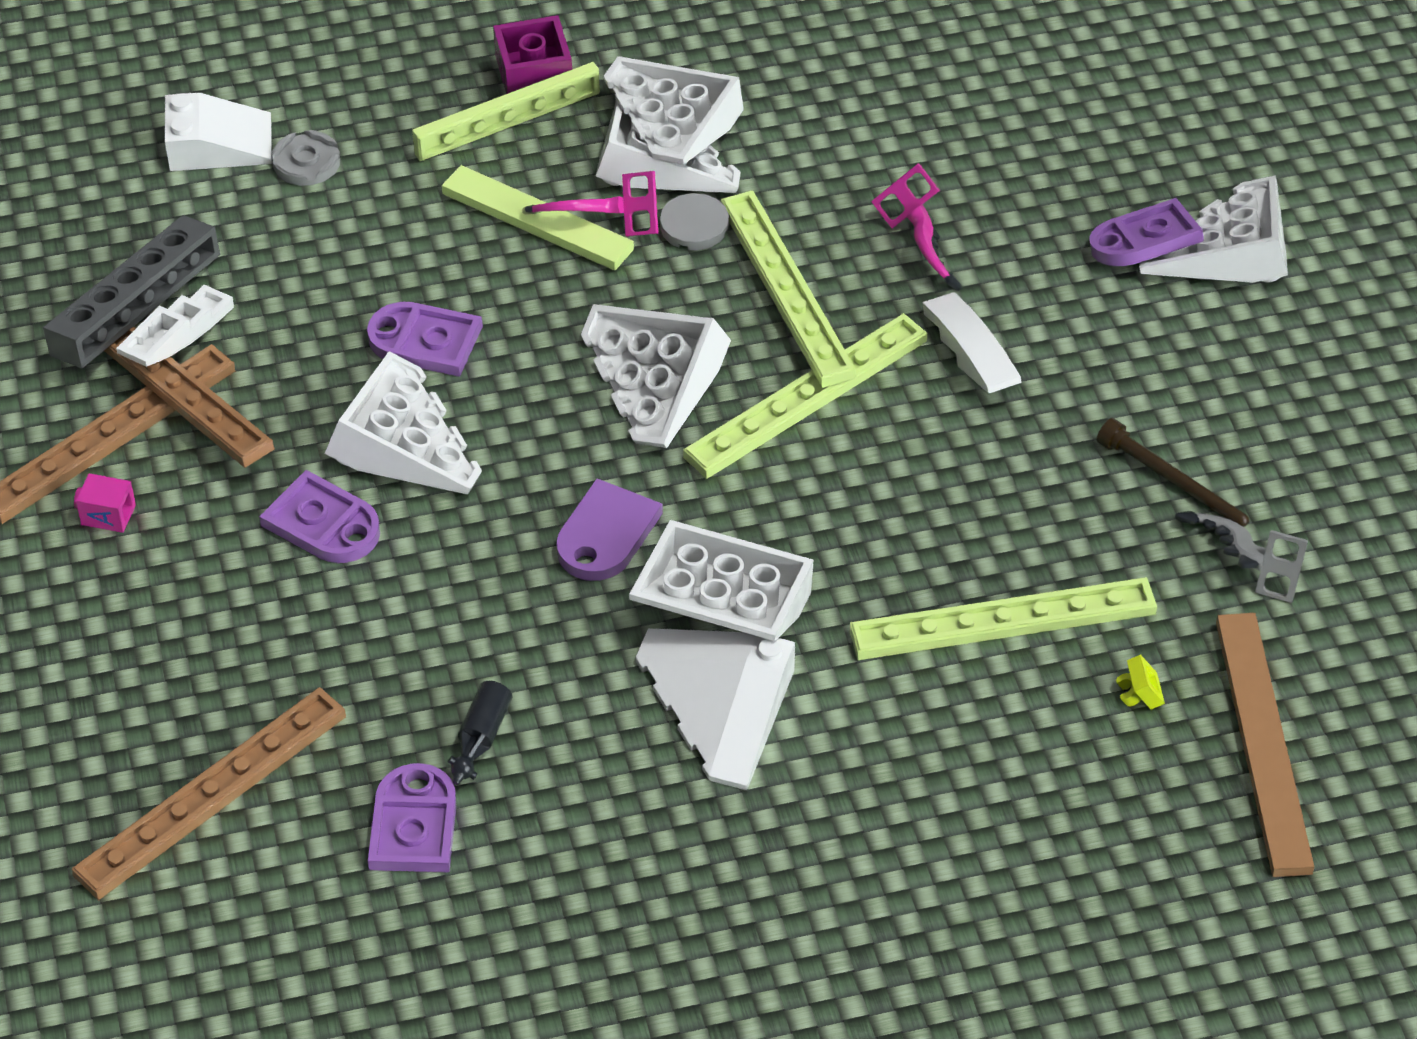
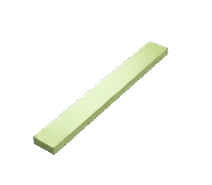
M754 191L721 199V203L726 207L729 214L730 225L821 387L824 388L855 379L856 369Z
M903 313L845 349L856 369L855 379L822 388L814 372L811 370L683 449V458L702 476L708 479L927 342V332Z
M1145 577L850 622V634L857 660L1156 615L1157 604L1148 579Z

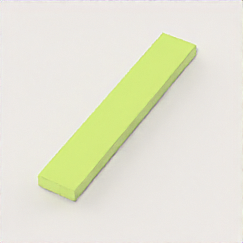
M594 62L415 128L412 130L415 155L419 161H423L600 93L599 68Z
M462 165L442 185L443 195L614 271L634 250V241L567 211H545L525 215L522 213L524 207L544 204L546 202Z

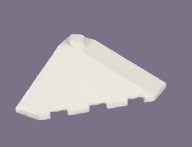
M619 56L604 75V81L608 88L614 90L616 101L623 112L629 114L632 119L633 128L640 139L645 140L648 145L649 154L656 160L678 164L687 163L728 132L744 110L739 77Z
M616 101L599 159L596 177L602 178L607 184L623 186L622 174L655 171L656 189L737 192L741 172L733 165H728L727 168L723 167L717 159L719 152L711 145L685 164L653 159L648 152L647 143L645 140L640 139L633 128L631 117L623 112ZM646 176L631 178L630 188L648 189V178Z
M1276 175L1242 182L1233 188L1234 195L1229 198L1228 202L1222 203V200L1217 199L1200 210V218L1196 222L1203 229L1204 241L1140 262L1141 274L1250 283L1259 281L1273 282L1283 276H1288Z
M593 304L581 333L587 347H593L597 355L593 360L602 379L605 382H610L614 390L611 397L620 415L623 418L627 417L632 426L628 431L636 444L663 448L669 446L719 372L731 342L714 318Z
M390 351L339 419L325 451L326 455L357 471L467 495L482 472L477 461H471L469 464L462 451H465L467 444L456 426L448 428L442 417L445 415L446 409L436 392H430L428 395L421 384L426 379V375L421 367Z
M648 628L636 655L637 665L642 672L649 670L656 682L653 685L655 694L665 710L673 709L680 720V723L677 725L678 731L691 751L698 749L705 761L702 765V770L709 781L747 790L794 673L795 642L781 638L773 641L745 632Z

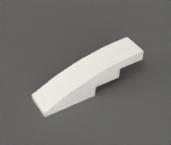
M203 285L191 298L181 295L168 309L159 305L116 348L117 354L146 367L164 360L193 343L234 308L233 297Z
M955 292L922 302L924 315L939 327L941 341L956 353L958 367L987 393L1021 383V376L999 342L971 307Z

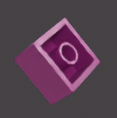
M558 15L493 26L495 57L506 94L572 70V58Z

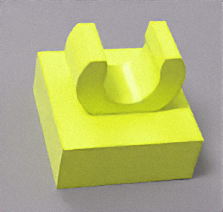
M1141 654L1127 660L1130 673H1124L1117 677L1116 683L1123 690L1130 687L1131 689L1121 694L1120 699L1127 706H1134L1143 700L1151 710L1165 704L1158 674Z

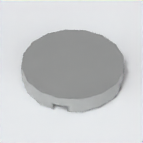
M308 130L304 131L305 134L296 136L295 132L279 140L272 150L273 169L277 176L287 183L298 186L315 185L333 176L340 166V151L336 141L327 134Z
M690 193L680 195L670 200L664 206L660 216V229L663 237L671 245L678 248L679 244L688 246V250L698 251L713 247L723 240L725 232L729 227V214L726 207L718 199L706 194Z

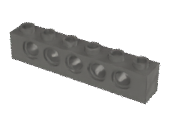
M184 215L178 218L43 327L49 355L79 368L85 367L220 256L215 226Z

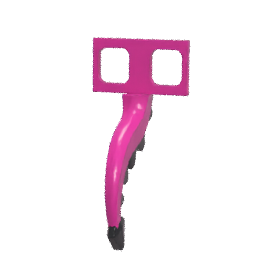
M918 163L871 202L892 229L905 218L912 222L914 225L915 241L926 260L945 279L949 286L959 291L962 289V285L952 272L946 270L944 262L938 258L939 252L937 249L939 245L936 240H939L940 236L933 228L932 223H934L932 216L928 214L923 206L925 202L940 190ZM916 173H921L930 185V191L920 199L914 196L906 184L907 180ZM890 194H895L904 206V212L895 219H890L881 207V201Z
M655 171L622 174L623 197L567 200L524 207L522 213L525 215L545 211L624 213L626 237L658 234ZM646 176L648 178V194L641 197H632L630 189L631 178ZM647 210L650 213L649 230L635 232L632 226V214L636 211Z

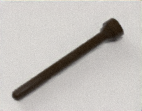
M1110 418L1101 427L1096 439L1099 444L1108 450L1115 449L1119 451L1122 449L1224 518L1236 522L1243 527L1248 525L1249 517L1247 514L1130 438V433L1126 431L1124 424L1115 418Z

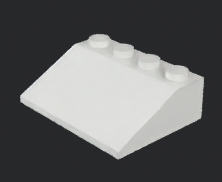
M670 520L629 593V600L776 641L799 618L811 594L814 560Z

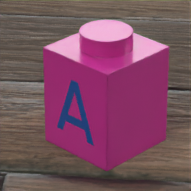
M90 473L83 486L77 488L74 496V508L78 509L81 525L124 533L136 506L131 481Z

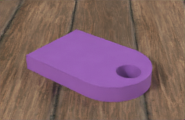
M1174 198L1103 222L1092 231L1089 240L1092 256L1098 262L1110 266H1128L1203 242L1204 236L1203 229L1178 199Z
M396 302L382 307L373 314L369 320L367 332L372 351L382 359L390 351L421 367V369L460 377L483 324L481 316L414 302ZM384 326L394 327L393 330L388 332L379 330Z
M305 470L259 516L261 526L316 557L332 563H348L361 559L375 548L380 537L378 515L370 504L308 470ZM353 534H363L366 536L360 541H350L348 539Z
M596 479L558 534L557 555L561 566L572 576L589 581L605 580L619 574L629 564L663 514V504L603 480ZM582 556H590L595 559L588 564L576 561Z
M408 764L394 769L382 779L375 797L368 854L369 870L450 872L456 815V793L452 780L444 771L428 764ZM416 779L428 782L421 789H412L408 786L411 781Z

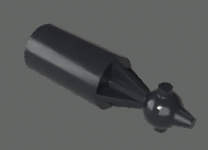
M484 681L480 684L460 728L458 738L461 745V756L456 758L451 756L448 759V763L451 764L453 784L455 785L469 777L472 780L476 778L477 773L474 771L473 760L491 748L513 698L511 691L499 682Z

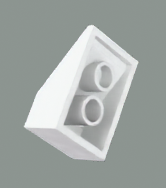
M203 93L165 95V145L170 171L272 164L271 112Z

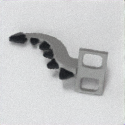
M1193 511L1175 514L1174 519L1192 525L1202 523L1207 529L1216 528L1214 533L1221 536L1219 541L1228 546L1223 549L1224 554L1238 557V566L1241 568L1259 570L1260 575L1255 593L1290 603L1293 602L1308 540L1271 530L1267 546L1264 548L1254 544L1251 534L1246 528L1229 519L1195 513ZM1284 539L1297 543L1299 546L1297 559L1290 561L1276 557L1273 554L1275 540ZM1273 572L1287 576L1290 579L1288 593L1280 594L1267 590L1264 586L1267 573Z

